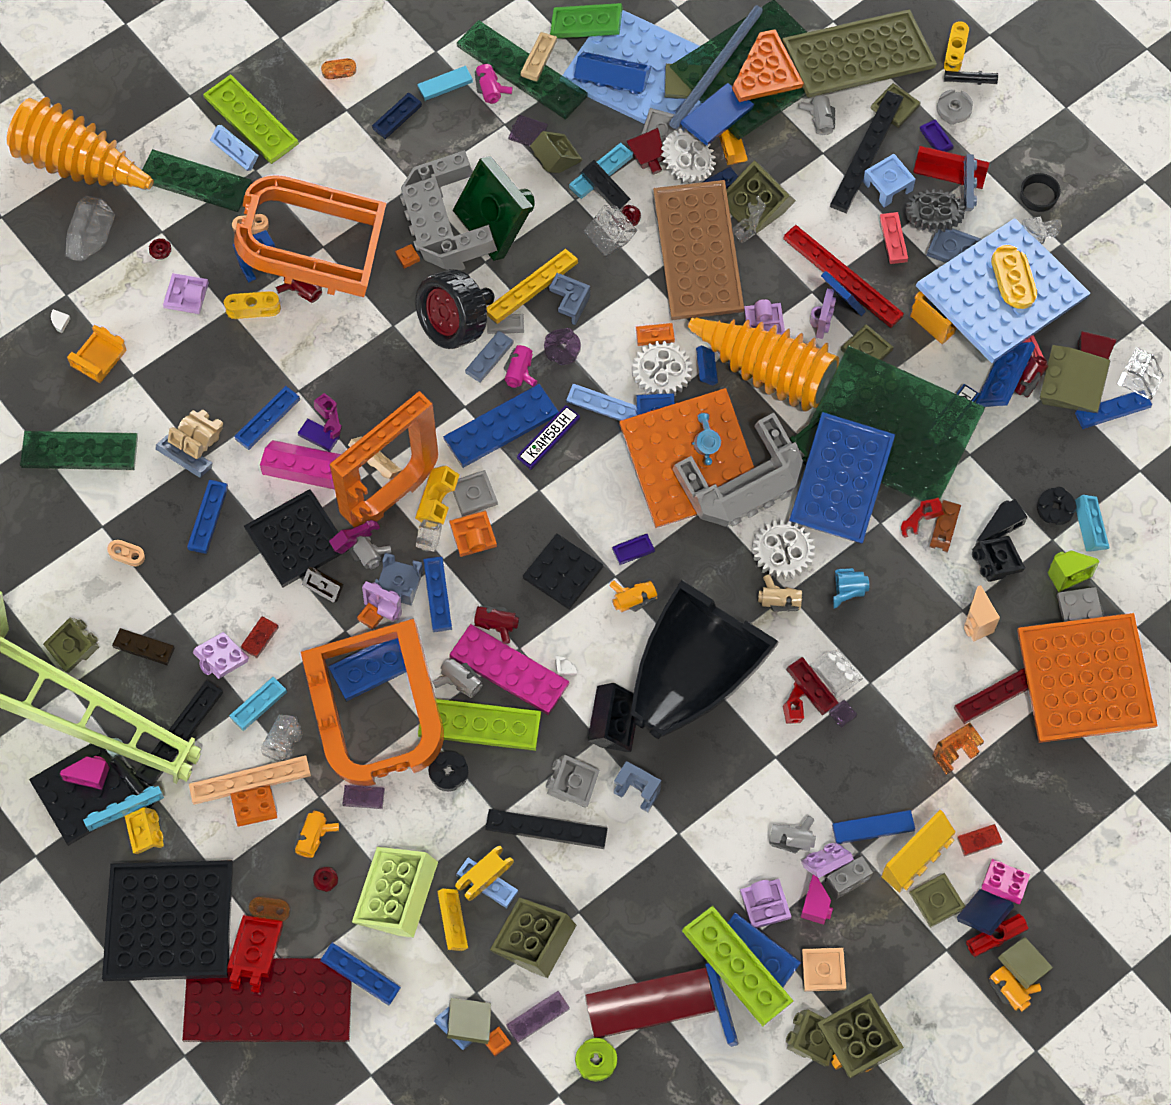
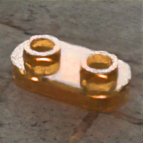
M346 58L324 62L321 66V71L326 79H338L353 76L357 68L354 60Z
M256 897L249 904V911L253 917L285 921L290 915L289 905L283 900ZM259 906L264 907L263 911L258 912L256 910ZM279 909L284 910L281 915L276 914Z

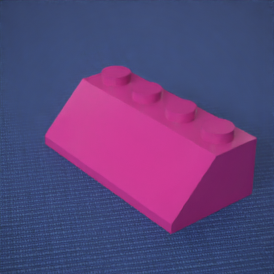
M272 440L264 449L260 468L262 475L335 490L330 463L341 454Z

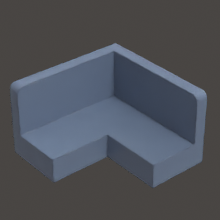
M556 273L549 291L564 296L558 312L572 317V324L576 325L590 298V286Z

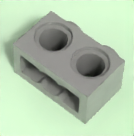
M861 856L828 875L826 884L834 897L838 899L871 880L873 872Z

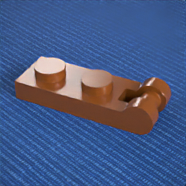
M943 500L944 515L938 516L929 547L934 549L938 547L943 549L942 551L948 552L961 505ZM938 537L945 539V542L938 540Z

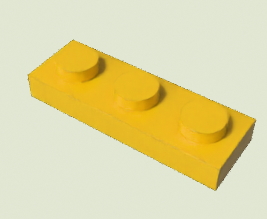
M441 889L437 892L448 950L464 951L468 949L458 890Z

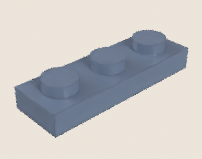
M967 154L964 157L965 211H972L974 206L977 205V196L974 195V188L977 187V178H974V171L977 170V160H974V154Z
M498 331L465 369V373L481 383L514 344V341Z
M168 435L156 444L155 450L199 478L212 468V462L203 456L195 459L185 453L183 449L180 450L169 443Z

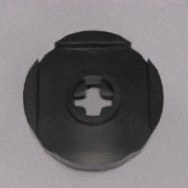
M1063 487L1048 489L1041 494L1038 500L1037 512L1043 521L1049 524L1051 522L1056 523V525H1063L1072 519L1077 507L1075 499ZM1053 503L1059 504L1060 510L1057 508L1053 509Z
M451 751L440 752L428 769L430 780L435 787L446 792L457 790L458 787L463 786L469 774L465 758ZM447 767H451V770H454V773H450V775L447 776L446 772H444L443 770L447 769Z

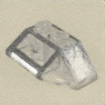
M85 196L78 201L67 231L66 258L85 261L87 257L105 246L115 213L104 199Z

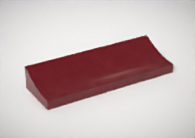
M706 968L585 995L594 1038H604L716 1011Z

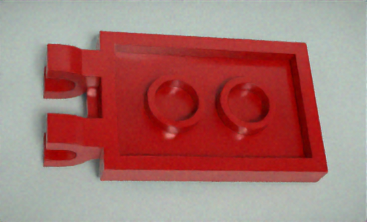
M243 915L227 966L228 972H232L229 979L232 982L231 989L239 990L241 977L251 978V992H260L262 977L268 978L283 928V921Z

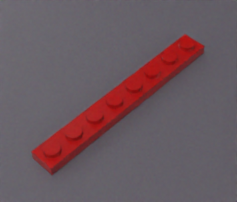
M793 226L783 236V240L823 273L827 271L857 301L890 328L903 317L904 313L799 226Z

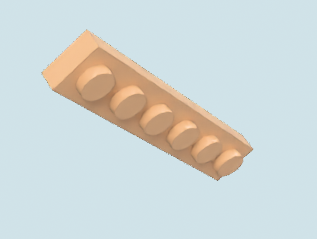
M305 755L190 783L189 788L192 803L195 805L231 796V793L310 777L311 774Z

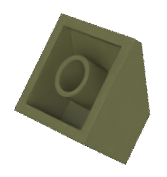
M542 131L530 145L535 157L541 161L543 168L549 173H561L583 160L565 134Z

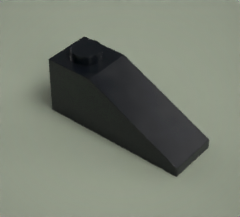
M1016 499L1010 502L1008 500L1004 501L999 505V508L978 537L976 544L979 541L1000 538L1025 525L1027 515Z

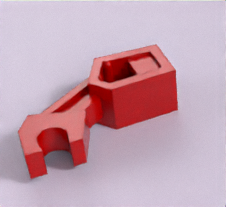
M939 498L922 501L915 512L906 521H903L901 530L904 538L908 537L907 531L909 529H913L915 535L918 534L919 522L922 518L929 520L944 515ZM931 507L932 512H926L925 514V508Z
M794 682V688L787 702L783 705L786 724L801 723L804 719L803 701L799 698L806 694L796 682ZM792 704L796 706V710H791Z

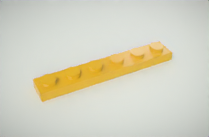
M564 249L487 307V316L495 323H500L549 286L556 273L563 275L577 265L578 258L567 249Z

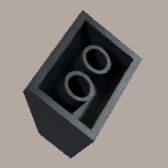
M616 683L597 686L587 741L601 748L624 752L632 751L636 728L635 718L631 715L633 692Z

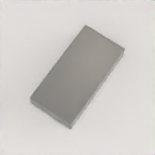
M510 314L498 324L487 316V333L496 334L498 331L503 334L524 333V314Z

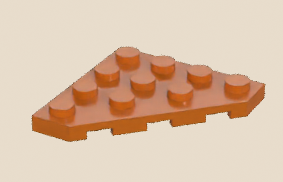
M775 29L759 33L733 84L732 89L739 102L803 87L804 83Z

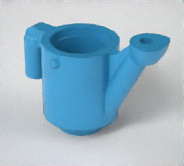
M700 413L698 420L702 423L704 431L696 435L692 445H694L695 450L699 454L704 455L703 463L708 466L712 464V459L709 458V455L718 451L721 446V439L717 432L710 429L708 423L710 419L709 414Z
M853 568L837 569L835 571L837 596H833V608H837L841 602L853 597H863L865 592L869 591V577L864 576L863 571L854 572Z

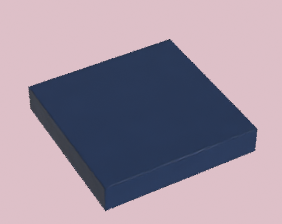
M979 889L957 916V920L964 925L991 936L1014 908V905L1009 900Z

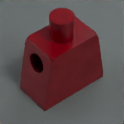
M658 128L627 140L629 149L642 169L650 167L652 174L662 171L659 162L664 161L665 157L661 156L664 151L661 150L663 145Z
M1082 331L1078 340V350L1109 359L1116 339Z

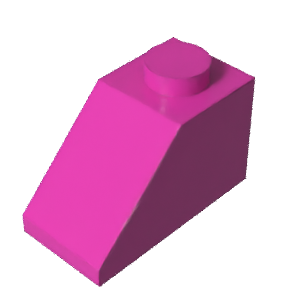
M85 757L61 770L60 775L64 781L102 790L109 766L102 757Z
M812 875L800 918L824 925L826 919L830 920L833 908L829 907L831 899L819 878L815 875Z

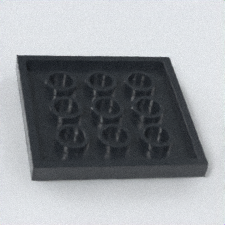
M311 489L244 525L249 537L282 588L305 576L308 568L313 567L317 569L342 555L335 552L329 542L339 532Z
M91 743L29 779L68 846L95 831L89 832L83 821L90 813L106 810L108 805L113 803L119 804L124 802L128 796L133 795L125 781L119 778L118 772L110 765L112 759L106 749ZM85 757H102L109 766L102 790L64 781L60 775L61 770Z

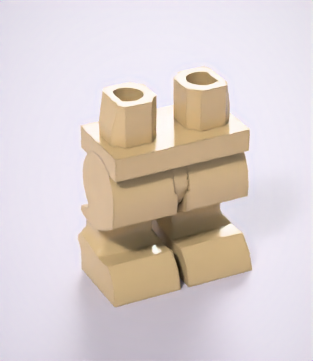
M193 410L189 416L181 420L178 429L174 427L169 428L168 442L180 450L183 449L185 453L195 459L201 458L202 453L207 451L208 446H212L214 442L219 440V433L223 429V422L219 419H215L212 422L209 420V414L206 411L201 410L197 413Z

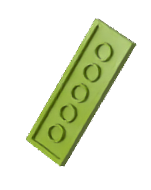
M231 74L203 94L204 98L271 164L299 144L298 139Z
M436 699L444 728V740L536 751L541 711ZM420 724L418 730V737H422V730Z
M713 906L682 929L686 937L762 1027L793 1002V999Z

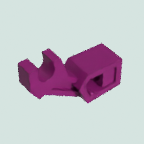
M324 393L314 400V409L324 419H328L324 425V432L327 433L329 430H333L330 433V438L335 439L342 430L337 413V403Z
M374 520L366 521L364 524L353 529L341 530L329 542L335 552L343 554L356 544L358 537H369L372 535L370 531L373 529L378 530L380 526Z

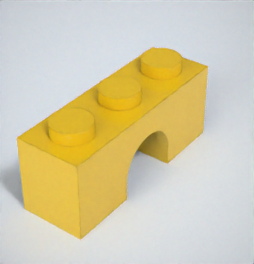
M448 466L433 468L415 519L427 527L443 525L449 508L442 504V500L447 493L455 491L460 474Z

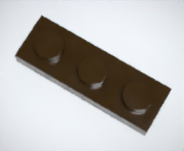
M121 628L112 644L115 649L164 665H168L175 649L174 645Z

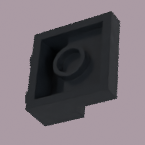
M1010 536L979 541L972 549V557L975 561H978L981 567L980 573L982 577H986L988 582L1004 579L1007 575L1020 573L1025 569Z

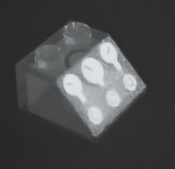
M1136 348L1120 377L1118 385L1152 400L1164 378V374L1154 355Z
M839 649L826 652L810 663V667L836 699L863 680V677Z

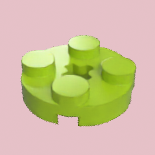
M592 1038L585 1041L576 1052L575 1062L577 1070L583 1078L590 1081H603L612 1076L617 1066L615 1049L601 1038ZM594 1055L602 1058V1062H599V1065H594V1062L590 1061V1059L594 1058Z

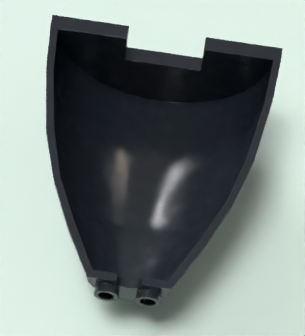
M681 580L655 624L640 661L631 715L635 718L634 723L642 729L644 727L649 729V733L657 739L692 723L732 696L775 650L779 643L778 640L746 620L742 623L716 607L713 599Z

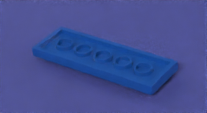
M538 384L443 436V439L462 468L548 422L559 411L541 385Z

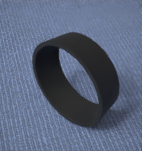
M1044 173L1029 175L1021 185V200L1032 211H1048L1060 197L1061 189L1059 183L1052 176ZM1042 183L1053 190L1055 201L1048 205H1037L1030 202L1025 197L1023 191L1030 184Z

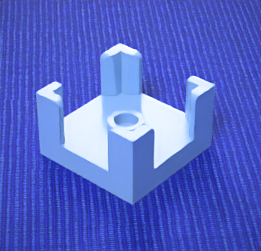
M892 154L865 170L863 183L868 188L870 187V182L880 192L879 202L883 207H886L892 203L893 195L906 188L905 194L913 191L915 178L897 156Z

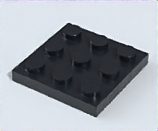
M557 533L523 574V579L570 610L601 571L603 564Z

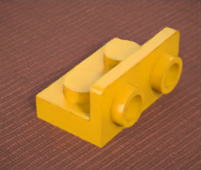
M143 807L125 816L134 854H140L153 847H164L163 834L160 831L158 822L159 816L154 809Z

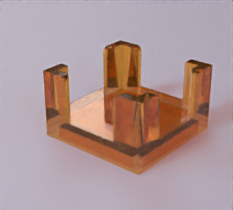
M968 723L939 741L932 756L947 775L954 770L951 764L959 758L956 751L962 748L967 756L972 759L979 754L980 751L977 746H981L984 740L972 724Z

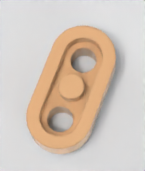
M255 214L251 233L257 234L264 230L267 231L269 228L267 217L263 214ZM247 215L238 216L233 220L232 227L234 232L236 231L237 223H241L242 218H246Z
M113 540L107 547L108 554L112 559L130 566H139L145 560L142 548L125 541ZM134 556H139L138 559L133 560Z

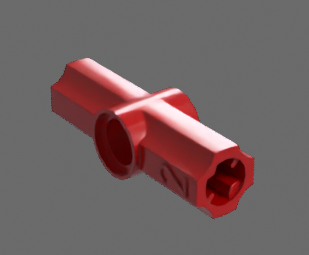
M1019 913L1003 921L994 931L999 932L1002 939H996L993 934L990 936L982 932L966 941L968 950L971 955L977 957L994 947H999L1009 939L1027 931V922Z

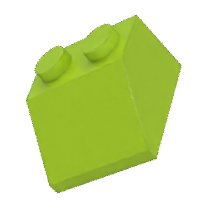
M1072 550L1066 553L1060 552L1054 556L1047 574L1058 592H1061L1092 578L1099 560Z

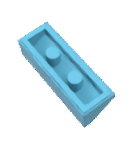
M1081 495L1075 499L1086 551L1109 549L1097 497Z

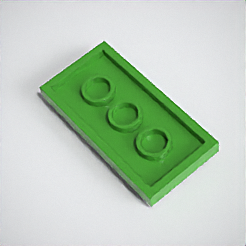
M622 3L555 7L550 35L557 38L619 35L623 10Z

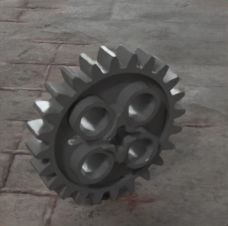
M935 189L932 192L928 190L925 193L919 192V196L914 194L913 198H909V202L906 204L907 220H910V224H915V228L921 226L922 231L926 228L928 232H931L933 229L936 233H938L939 229L945 232V228L952 230V226L958 227V223H962V219H964V202H960V197L955 198L956 194L949 195V191L942 193V189L939 192H936Z

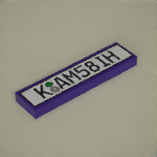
M565 405L517 455V459L532 470L578 422L580 415Z

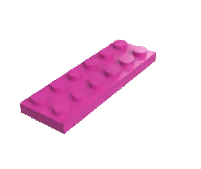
M472 624L469 625L449 654L450 658L458 663H467L475 673L547 715L550 714L569 685L568 680L508 645L503 644V642Z

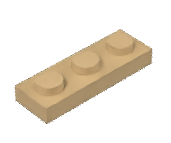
M540 32L521 71V77L538 81L557 42L556 36Z
M362 436L351 439L348 446L354 445ZM380 451L367 461L370 466L375 467L381 472L383 477L388 479L396 477L402 471Z

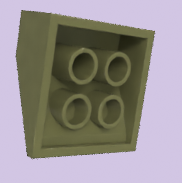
M755 160L726 190L730 214L752 236L783 215L796 201Z
M1052 345L1048 368L1040 394L1042 404L1098 413L1111 361L1077 349Z
M519 897L490 950L532 973L548 978L577 925L566 913Z
M871 993L817 1023L849 1079L900 1054L904 1048Z

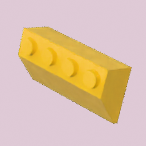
M939 810L886 864L881 877L897 892L900 893L903 889L907 891L913 885V879L917 875L919 877L922 876L928 869L926 865L930 861L934 863L941 856L940 851L944 847L948 849L955 841L953 839L955 830L942 810Z

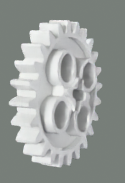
M681 128L678 131L674 130L663 141L664 146L661 150L664 152L661 156L666 157L663 163H668L666 169H672L671 175L676 173L677 179L682 177L684 183L687 180L690 184L693 182L699 183L707 179L714 171L713 166L716 163L713 160L716 157L711 155L714 150L708 148L711 144L706 146L692 133H689L687 129L684 131Z
M656 341V346L654 347L649 343V349L642 347V353L637 352V358H634L632 370H634L633 377H636L635 383H639V389L645 387V394L651 391L652 394L674 393V396H676V390L682 392L683 387L688 386L687 381H691L692 362H689L690 356H685V350L680 352L679 345L673 348L672 342L669 346H666V341L662 345H659L658 341Z
M781 520L780 525L773 521L772 527L766 524V530L760 529V534H756L755 537L757 541H753L755 548H753L752 553L756 554L754 555V561H758L757 567L764 566L763 573L768 570L770 571L769 575L776 574V579L783 575L784 580H786L787 575L794 579L795 573L801 576L802 570L807 571V565L811 566V559H814L813 552L815 546L812 545L814 540L808 539L810 533L804 534L805 527L798 529L797 523L791 526L790 521L786 525ZM792 537L794 540L788 541L785 538ZM774 542L776 545L769 546L767 543ZM796 553L800 555V557L795 558L791 554ZM780 559L782 562L776 563L773 560Z

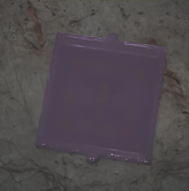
M519 115L515 125H512V131L508 140L530 147L540 133L546 131L548 124Z

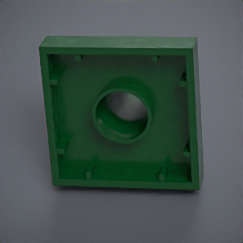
M488 156L479 159L452 211L469 231L489 225L497 251L489 253V256L493 261L505 258L529 213L533 211L535 200L530 190L526 188L518 189L495 160Z

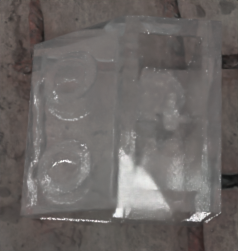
M604 205L583 232L600 252L607 257L626 245L638 230L616 205Z
M278 715L260 748L262 755L277 762L291 758L293 746L301 740L303 735L298 717Z

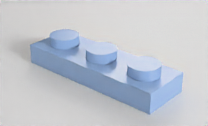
M217 125L210 141L247 171L252 170L259 155L225 127Z
M467 858L456 873L457 876L461 878L477 863ZM497 878L482 893L507 909L517 895L518 890L504 880Z

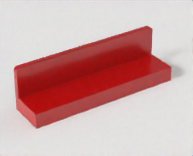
M919 146L913 173L964 185L965 156ZM974 159L977 160V170L974 171V178H977L976 188L983 189L990 162Z

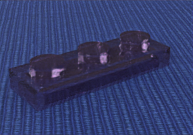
M557 991L506 1024V1027L516 1042L520 1043L570 1010V1007L560 992Z

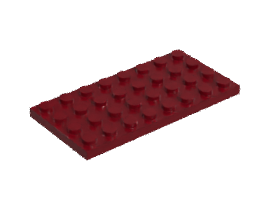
M274 958L269 977H262L259 993L251 992V978L241 977L239 990L231 989L232 982L229 979L232 972H228V978L186 979L182 1041L350 1042L352 981L321 962V958Z

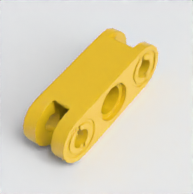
M955 22L951 28L944 70L960 71L969 33V27L964 22Z
M271 291L231 294L224 299L226 314L231 319L271 317L279 314L281 310L278 295Z
M501 846L494 848L455 884L459 891L465 889L471 883L474 884L465 894L468 901L476 898L514 863L511 857L504 861L499 857L503 851Z

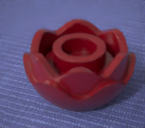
M634 205L623 207L621 216L624 218V223L631 227L638 225L641 220L640 210Z
M155 239L149 245V253L153 258L163 260L170 255L171 244L165 239Z
M330 867L319 868L313 875L315 888L325 892L331 891L338 884L337 872Z

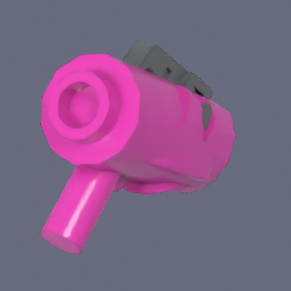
M483 64L476 68L475 81L477 93L483 94L485 102L494 104L501 98V93L512 94L513 87L501 86L496 81L498 78L490 64Z
M517 345L512 350L504 366V370L507 372L504 380L508 386L512 388L522 385L523 380L532 387L536 386L537 380L532 378L528 371V367H531L533 351L530 348Z

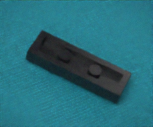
M595 160L580 172L616 212L631 200Z

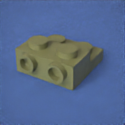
M71 617L43 643L61 668L67 673L82 660H87L99 648L97 644L98 638L93 633L86 631V623L81 619Z
M808 1009L796 1013L793 1019V1023L796 1025L793 1032L790 1031L786 1037V1043H788L786 1049L803 1058L808 1057L823 1066H829L833 1050L817 1025L818 1022L825 1018Z

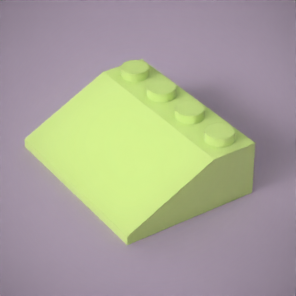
M377 847L352 923L397 936L414 938L438 861L426 852Z

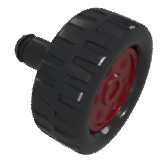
M449 269L433 274L421 282L416 294L417 316L424 332L436 345L445 349L459 348L481 337L487 323L486 306L494 302L495 295L490 288L480 289L477 283L465 272Z

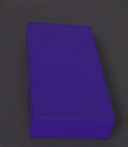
M936 119L920 126V131L933 149L944 152L953 149V143Z
M308 418L298 431V436L328 452H331L340 436L335 439L330 438V433L333 431L329 430L325 433L322 425Z
M648 534L612 547L619 565L655 552Z

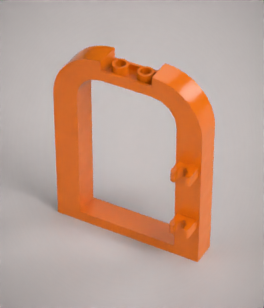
M279 175L260 178L248 187L243 200L244 214L247 216L242 218L241 224L237 223L234 236L236 251L245 263L259 271L285 277L284 283L291 284L292 279L328 288L327 294L334 295L335 290L365 297L385 212V202ZM270 200L280 201L372 225L373 229L363 270L259 243L251 233L259 205Z
M420 391L330 463L339 512L354 528L364 524L366 521L374 520L377 522L383 518V513L408 492L411 491L413 493L426 480L436 465L438 445L433 404ZM408 428L412 453L409 463L396 477L364 501L363 493L367 495L368 491L361 483L359 468Z
M414 619L301 652L325 756L339 777L354 785L371 786L376 785L374 778L376 776L378 778L385 777L390 772H402L407 770L408 767H411L412 771L416 773L428 767L436 759L443 745L444 728L419 631ZM398 638L421 725L422 737L420 743L414 750L406 754L368 765L355 764L348 755L325 659Z

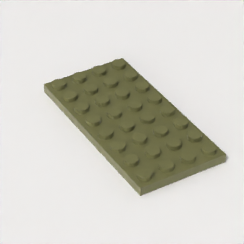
M910 9L785 37L782 40L804 83L803 89L808 98L933 69L937 65Z

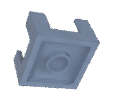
M385 553L382 560L383 570L379 580L376 579L375 583L388 592L394 591L401 598V603L412 606L423 574L422 562L413 560V566L396 562L394 555Z
M628 761L625 762L614 780V784L617 785L614 789V794L621 798L625 795L630 785L642 791L641 797L644 798V801L640 808L646 812L650 811L660 794L661 780Z

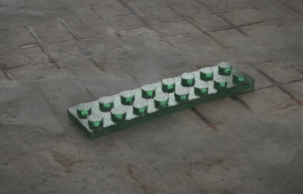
M480 20L457 42L458 48L482 64H490L495 73L565 120L588 97V92L547 65H545L537 82L521 77V71L529 53Z

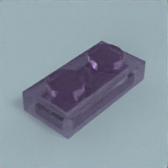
M345 785L342 804L345 807L383 809L385 788Z

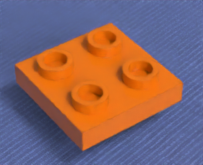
M486 511L449 521L460 557L497 547Z
M270 785L230 794L238 827L277 818Z

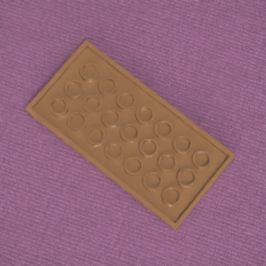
M725 180L653 188L671 320L744 312Z

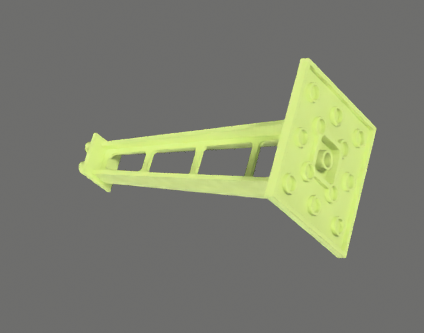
M0 591V652L39 674L27 699L23 702L0 693V708L173 775V782L176 784L179 779L187 782L192 773V766L187 764L188 761L196 765L201 756V748L195 746V738L191 737L188 743L4 639L9 631L3 595ZM45 679L52 680L90 702L79 723L75 724L31 705ZM96 707L103 708L137 728L129 744H124L85 727ZM146 732L176 748L179 754L175 761L169 762L137 749L136 744L142 733Z

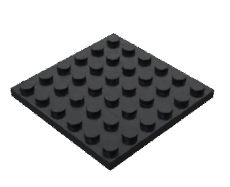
M233 861L110 864L102 980L137 981L228 978L227 966L229 963Z

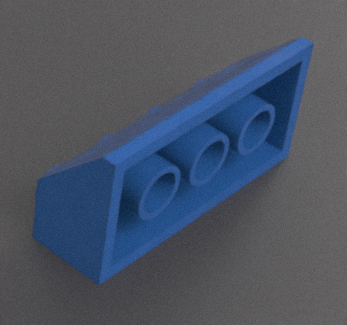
M583 51L577 57L574 78H578V81L583 83L592 81L598 86L605 87L606 85H611L616 90H623L625 88L629 89L631 93L640 94L646 88L652 66Z

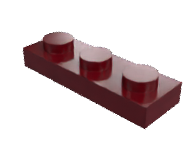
M803 657L787 667V672L822 716L839 704Z

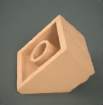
M981 585L976 589L964 625L965 633L968 637L971 636L973 642L994 633L1000 619Z

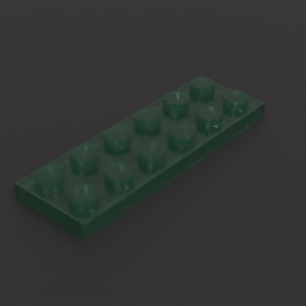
M152 149L142 169L154 180L152 186L235 212H239L245 192L252 184L251 179Z
M24 431L20 466L21 468L135 470L138 435L137 433Z

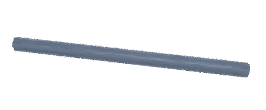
M754 6L670 120V127L678 129L681 125V120L689 114L760 17L763 11L762 7Z

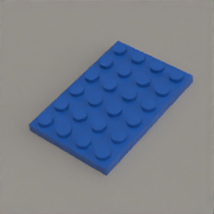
M822 412L789 521L862 544L895 434Z

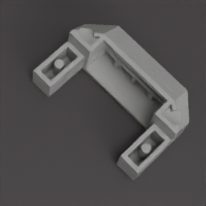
M465 150L413 167L401 187L403 195L400 198L403 206L406 205L407 210L404 211L408 221L411 220L412 223L409 229L412 236L415 235L416 240L413 241L416 251L420 250L425 261L446 270H464L465 261L497 251L489 225L457 236L453 235L442 199L441 187L471 176L473 171Z
M775 413L760 419L754 426L772 458L722 486L717 487L715 484L709 487L692 456L674 465L672 470L700 519L725 527L731 524L733 527L742 522L741 518L745 516L750 518L759 513L758 509L762 507L767 509L775 504V500L779 498L784 500L791 496L790 492L796 487L803 460L796 442L791 443Z

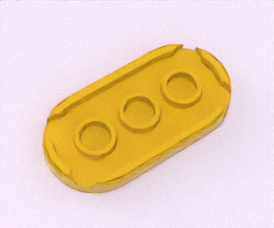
M1011 245L998 247L991 257V263L1003 300L1014 308H1029L1037 297V289L1026 255Z

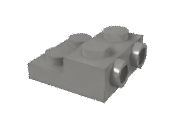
M567 755L555 759L552 765V770H554L553 777H549L546 783V788H548L547 794L564 802L568 800L584 808L588 807L600 770Z

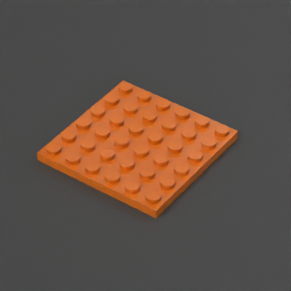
M726 388L619 421L655 528L697 515L672 470L674 465L692 456L709 487L715 484L717 487H720L754 469ZM700 413L709 414L710 419L708 423L710 429L717 432L721 439V446L718 451L709 455V458L712 459V464L708 466L703 463L704 455L699 454L695 450L694 445H692L696 435L704 431L702 423L698 420Z
M1134 613L1020 627L1017 629L1039 743L1151 729L1158 726Z

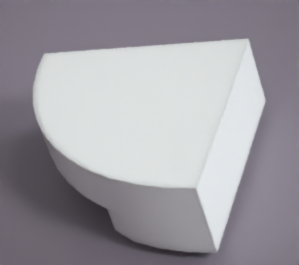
M53 309L51 320L57 331L63 333L70 320V316Z
M556 656L557 674L559 676L577 675L576 668L570 661L564 657Z

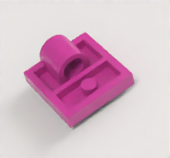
M992 859L981 889L1020 905L1030 874Z

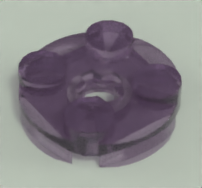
M557 329L546 335L544 352L550 361L553 360L560 365H566L577 359L581 351V342L572 329ZM560 344L567 345L565 346V350H562V348H558V346H560Z

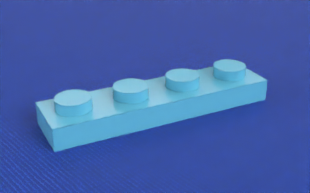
M620 143L598 160L597 163L611 176L633 158V153ZM582 175L569 184V188L581 199L594 189Z
M159 786L148 787L143 791L144 793L137 796L130 795L125 798L124 802L119 804L113 803L108 805L106 810L90 813L83 821L89 832L163 799L164 796Z

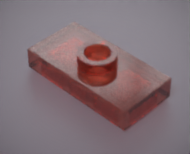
M262 616L240 646L241 650L258 658L279 626Z
M995 824L957 837L964 857L1003 843Z

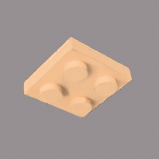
M843 948L802 949L804 992L846 990Z

